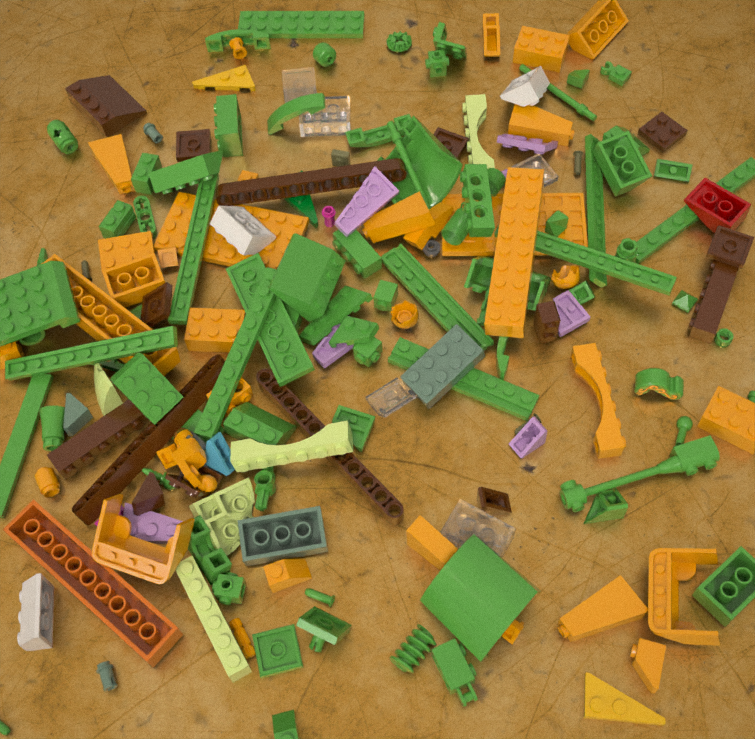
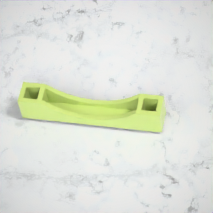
M465 95V103H462V113H466L463 116L464 126H467L465 128V137L469 138V141L466 142L467 152H470L468 164H487V169L495 168L494 159L482 149L477 137L478 129L486 119V95Z
M348 421L327 424L313 436L287 445H267L251 438L231 442L230 462L236 472H247L248 470L265 469L293 462H304L310 459L343 455L353 452L352 430Z
M190 556L184 559L177 566L176 572L228 677L234 683L251 673L252 670L194 557Z

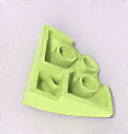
M96 363L94 365L95 392L101 412L105 416L123 404L99 363Z
M248 477L189 506L194 518L201 515L210 529V539L213 547L216 550L222 548L226 555L232 553L240 545L237 520L254 517L252 516V509L255 499L250 479Z

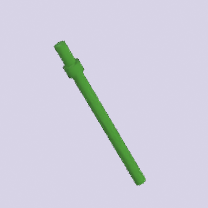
M521 64L519 70L525 74L531 71L524 64ZM549 84L547 89L575 108L577 113L582 116L585 115L592 121L597 119V115L588 110L586 105L578 103L553 84Z
M389 121L387 126L391 133L392 142L397 146L416 192L420 191L428 209H430L431 206L402 143L403 138L400 132L397 131L394 122Z

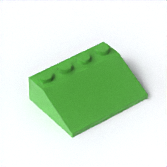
M294 233L268 289L308 322L313 321L324 315L346 260L333 249Z

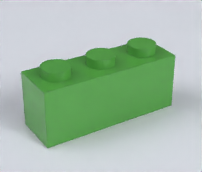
M340 230L332 233L334 248L337 251H341L346 262H350L353 265V269L358 275L361 274L365 279L382 268V258L357 230L348 237Z

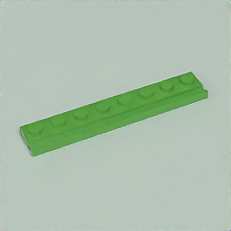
M401 243L397 248L394 247L380 256L382 263L446 332L457 324L484 351L487 347L494 344V340L489 335H485V331Z
M400 337L390 357H388V362L408 370L429 349ZM475 368L471 369L451 388L525 421L529 420L540 396Z

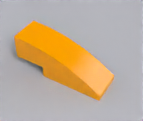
M499 13L483 14L484 57H500Z
M443 203L433 206L429 211L435 225L407 233L403 239L411 246L423 250L430 237H437L454 208Z

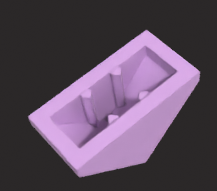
M534 416L512 439L509 445L522 459L545 443L548 431Z

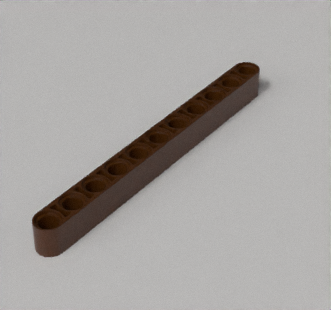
M394 158L222 183L216 188V202L220 206H234L358 188L362 186L374 166L391 183L404 180L407 173L403 160Z
M220 354L208 360L180 390L179 393L183 398L155 425L151 422L73 505L72 512L85 525H90L98 519L103 500L120 494L157 454L156 452L164 447L207 400L206 394L213 390L225 363Z
M265 368L257 372L256 379L259 389L306 438L316 434L311 433L313 430H322L325 427L286 385L279 386L271 370ZM289 404H294L292 407H286ZM301 417H307L304 420H299ZM352 452L326 457L388 523L399 525L403 522L404 507L402 503ZM339 456H345L343 460L337 459ZM352 469H358V470H359V471H358L357 473H355V474L350 473V471H351ZM365 483L372 484L370 487H364L363 485ZM380 496L386 498L384 501L381 502L376 500ZM393 510L400 512L397 516L390 514Z

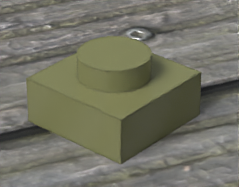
M332 150L333 166L350 165V152Z

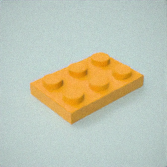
M151 231L98 240L102 270L155 253Z

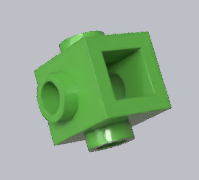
M444 50L428 52V59H425L426 69H429L430 78L446 76L449 57L445 56Z
M226 572L225 575L219 574L218 579L214 580L212 593H214V596L221 604H242L247 584L244 577H238L235 573Z

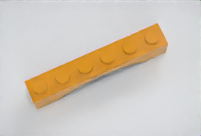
M596 343L573 346L571 360L574 371L590 385L596 394L600 406V425L593 439L597 458L620 456L624 448H626V440L620 433L621 422L615 415L616 404L610 397L611 386L609 383H606V369L601 365V351L597 350Z

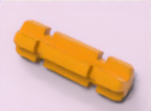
M240 618L231 620L229 624L232 631H234L240 648L243 649L244 657L246 659L254 657L256 655L255 650Z

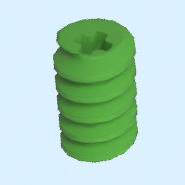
M417 624L418 629L411 631L413 636L408 635L406 637L407 643L402 642L400 644L402 650H395L396 657H389L391 662L403 672L414 673L411 665L420 666L417 658L425 660L426 657L423 651L430 653L431 650L428 645H437L430 632L420 624Z

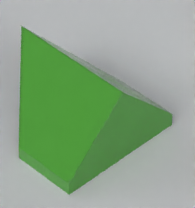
M616 488L597 493L583 524L622 519L628 509V503Z

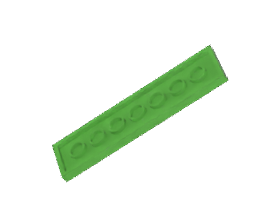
M240 11L238 29L260 31L268 34L269 38H363L365 14L364 11Z
M259 253L226 268L245 313L249 309L266 270ZM276 295L258 341L281 387L314 371L315 368L282 300Z

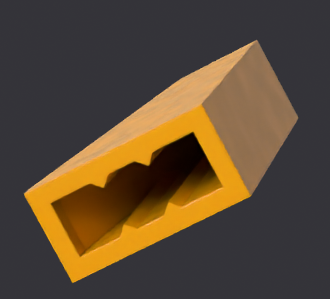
M514 104L508 134L525 136L527 139L539 138L543 139L542 141L545 143L552 142V140L558 141L557 145L568 147L569 140H573L575 130H572L573 122L536 106L527 105L523 107Z
M122 134L88 142L94 158L118 193L124 194L135 191L131 181L133 174Z
M419 191L374 214L363 223L364 228L362 230L366 238L370 237L372 242L376 243L435 225V222Z
M421 515L406 530L407 545L439 570L444 567L458 550Z
M620 575L559 618L557 623L559 627L557 629L563 638H568L570 642L642 619L648 613V608Z

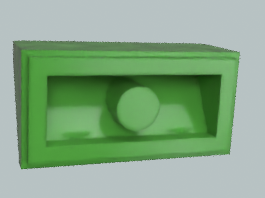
M657 159L654 176L689 182L693 164Z

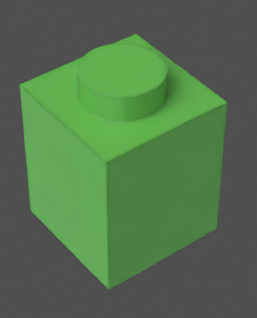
M380 280L373 297L374 308L381 311H392L391 308L394 307L398 296V284Z

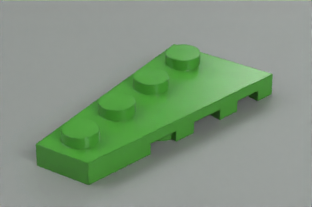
M345 285L328 303L324 315L313 320L300 333L301 341L314 346L332 332L333 326L341 325L345 317L352 311L356 313L361 309V304L365 301L369 303L373 299L371 294Z

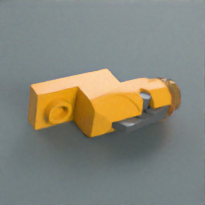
M179 428L175 431L173 437L177 450L171 455L184 476L196 488L202 484L197 476L200 475L198 469L207 461L204 451L206 443L189 429Z

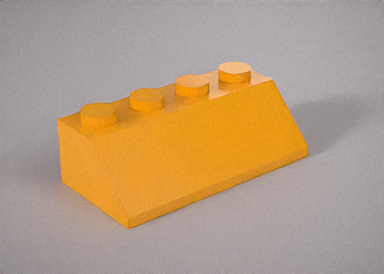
M598 0L566 34L570 35L569 45L572 50L592 60L628 23L629 20L617 0Z

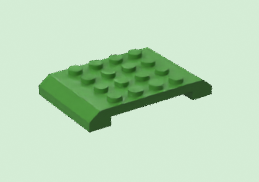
M49 261L0 279V347L59 324L62 328L80 322L64 262Z

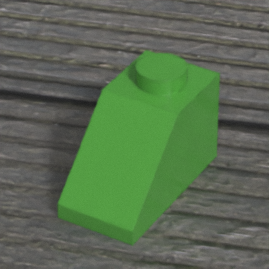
M294 710L272 715L275 739H300Z

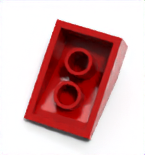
M704 178L684 199L688 207L714 233L718 225L736 230L746 219L751 207L749 202L707 178Z

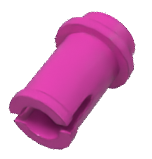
M325 206L322 210L324 223L327 227H333L336 221V210L332 206Z

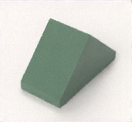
M66 393L63 428L68 436H74L93 416L88 408L71 393Z

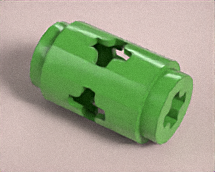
M53 120L48 124L47 133L62 153L71 154L78 149L77 139L64 122Z

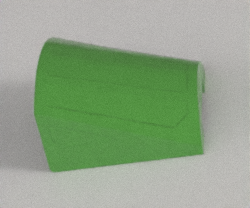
M413 116L403 128L406 134L403 137L402 143L432 208L440 203L451 191L459 177L463 164ZM396 146L386 159L380 156L377 161L402 158ZM407 169V175L404 180L392 182L399 190V194L392 199L394 204L417 193Z
M473 534L440 570L422 595L420 601L481 662L488 657L487 653L541 590Z

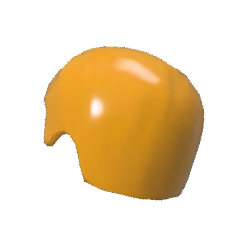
M574 265L562 266L558 273L554 269L551 281L560 289L573 288L579 283L580 269L579 266Z
M405 300L403 303L395 304L391 308V321L398 328L409 329L418 322L419 312L415 304Z

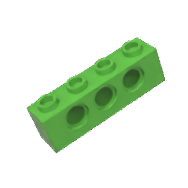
M465 164L463 171L460 172V182H463L462 198H465L466 230H469V237H491L495 224L487 164Z

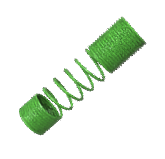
M489 168L487 170L491 196H496L506 183V178L498 169ZM465 202L456 210L441 231L443 238L452 245H460L469 233L465 225L467 214H464V210H462L464 209L462 206Z

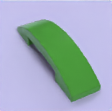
M228 30L205 38L208 52L224 51V47L230 46V40L235 37L242 39L243 46L254 45L255 50L271 49L269 35L255 30Z
M316 93L301 96L280 106L267 120L268 134L271 135L284 129V122L307 111L312 115L326 108L324 94Z
M410 114L394 118L395 127L401 136L406 134L403 128L411 119ZM387 125L367 131L357 128L345 132L350 147H372L392 141Z
M499 336L496 369L499 379L504 380L509 364V356L504 355L509 337Z

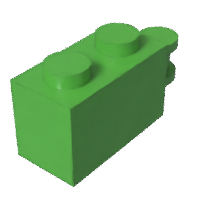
M454 638L431 649L432 658L450 695L456 693L463 707L467 706L466 703L472 700L474 702L477 701L478 698L472 687L475 683L474 676L477 674L472 663L468 664L464 657L467 654L462 643L458 644ZM467 687L469 692L462 695L460 690Z

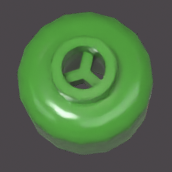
M322 42L315 46L313 58L321 66L328 67L334 63L336 51L329 44Z

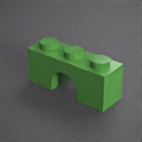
M201 515L194 518L195 521L188 550L210 585H212L214 580L218 579L219 574L225 575L226 572H230L232 563L222 548L216 550L213 547L210 539L211 531Z

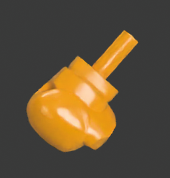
M197 476L202 483L198 486L199 490L213 492L217 488L218 483L213 476Z

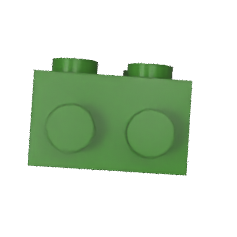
M439 22L438 27H435L433 31L435 49L444 50L445 55H453L454 58L459 60L466 58V47L446 41L448 35L446 24Z

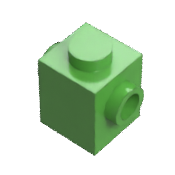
M373 337L371 342L356 343L353 346L354 359L359 364H365L368 367L373 362L376 363L383 352L382 342Z

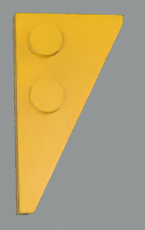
M246 65L192 81L193 87L198 89L215 87V90L240 91V88H250L251 91H256Z
M585 672L584 718L659 726L665 725V718L594 675Z

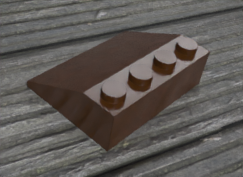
M110 75L78 80L65 88L70 102L106 138L147 113L146 109Z

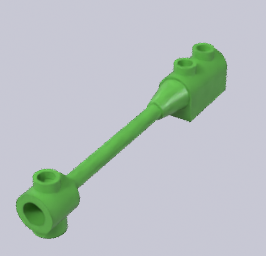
M711 435L673 447L669 455L670 458L642 471L585 489L581 484H577L575 480H569L560 486L562 504L565 509L572 508L573 512H579L585 508L584 504L587 503V496L656 474L686 472L687 476L696 474L699 471L698 468L702 466L706 470H710L717 466L716 462L720 459L718 448Z

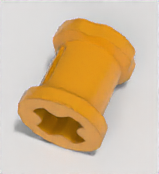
M239 37L231 39L229 45L233 49L234 58L243 59L247 55V50L243 47L244 43Z

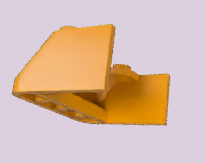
M122 494L104 499L92 548L93 559L99 564L156 584H163L168 581L188 549L195 519L189 518L177 524L175 534L167 541L165 548L130 535L132 529L130 520L125 516L119 515L123 500Z
M654 549L649 555L648 625L652 633L682 644L720 646L718 631L696 630L692 623L679 621V581L691 580L696 575V564L719 565L717 549Z

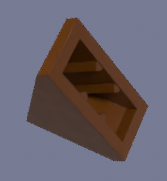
M149 472L132 501L133 512L137 516L165 506L164 494L153 472Z
M485 487L478 488L477 503L480 518L512 513L508 493Z

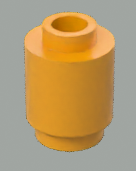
M49 467L38 469L34 477L40 493L46 498L57 495L60 492V483L54 469Z

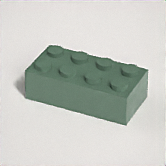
M456 324L400 378L421 402L430 409L485 357L484 350Z
M320 506L237 520L242 560L246 566L328 552Z

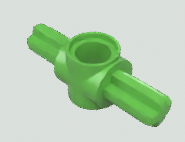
M274 466L262 469L254 477L256 484L255 493L257 494L255 508L257 510L264 511L267 509L269 497L276 492V475L273 473Z

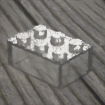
M350 96L325 97L326 108L312 115L308 111L299 115L301 137L345 135V132L350 131Z
M459 499L440 533L458 549L475 534L503 558L514 538L516 528Z

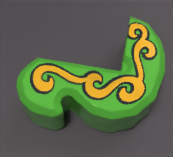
M648 368L636 374L634 392L639 396L647 393L649 390H654L671 400H677L683 397L684 380L680 376L670 377V374L664 369Z

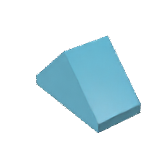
M218 432L206 443L205 454L207 461L204 465L227 476L235 470L230 462L231 449L222 433Z

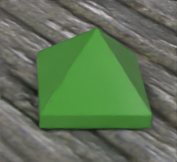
M681 290L672 304L689 313L698 301V298Z

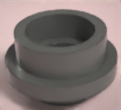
M428 240L423 248V252L428 257H435L440 252V244L435 240Z

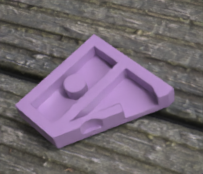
M569 290L553 298L561 320L558 329L559 337L590 321L589 314Z

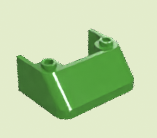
M486 256L473 258L464 287H473L472 290L478 293H483V290L487 291V288H490L494 259ZM532 271L528 309L536 311L537 304L542 303L551 277Z

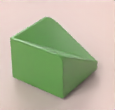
M590 70L572 71L567 77V83L582 89L589 78Z
M559 210L556 211L546 221L545 232L558 237L567 228L568 216Z
M587 280L569 289L580 305L595 297Z

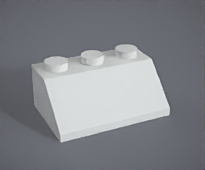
M539 66L512 80L500 97L505 101L523 107L527 105L533 106L539 102L543 93L547 91L550 82L542 67Z
M218 206L210 222L217 233L223 235L229 244L235 246L238 249L237 251L245 256L257 254L276 239V236L244 207Z
M39 573L23 582L22 590L19 592V600L22 604L21 611L18 613V620L21 626L20 632L17 634V641L20 647L26 651L52 648L54 586Z

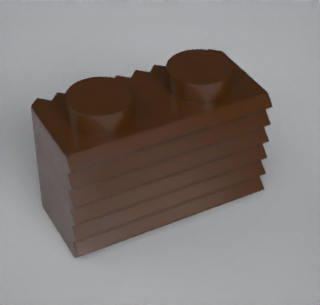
M555 301L539 303L536 306L533 326H535L534 329H536L535 332H537L536 335L539 342H552L557 339L561 320Z

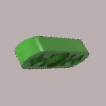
M138 196L134 199L133 204L140 232H147L146 227L149 226L154 239L158 232L149 199L146 196ZM141 203H143L145 209H141ZM144 215L150 216L147 220H141Z

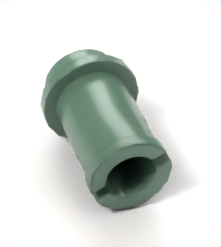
M151 123L144 125L145 135H149L153 142L160 143L163 136L156 130V126Z
M110 661L98 664L96 673L100 675L104 692L117 688L118 685L112 671L114 668L113 664H110Z

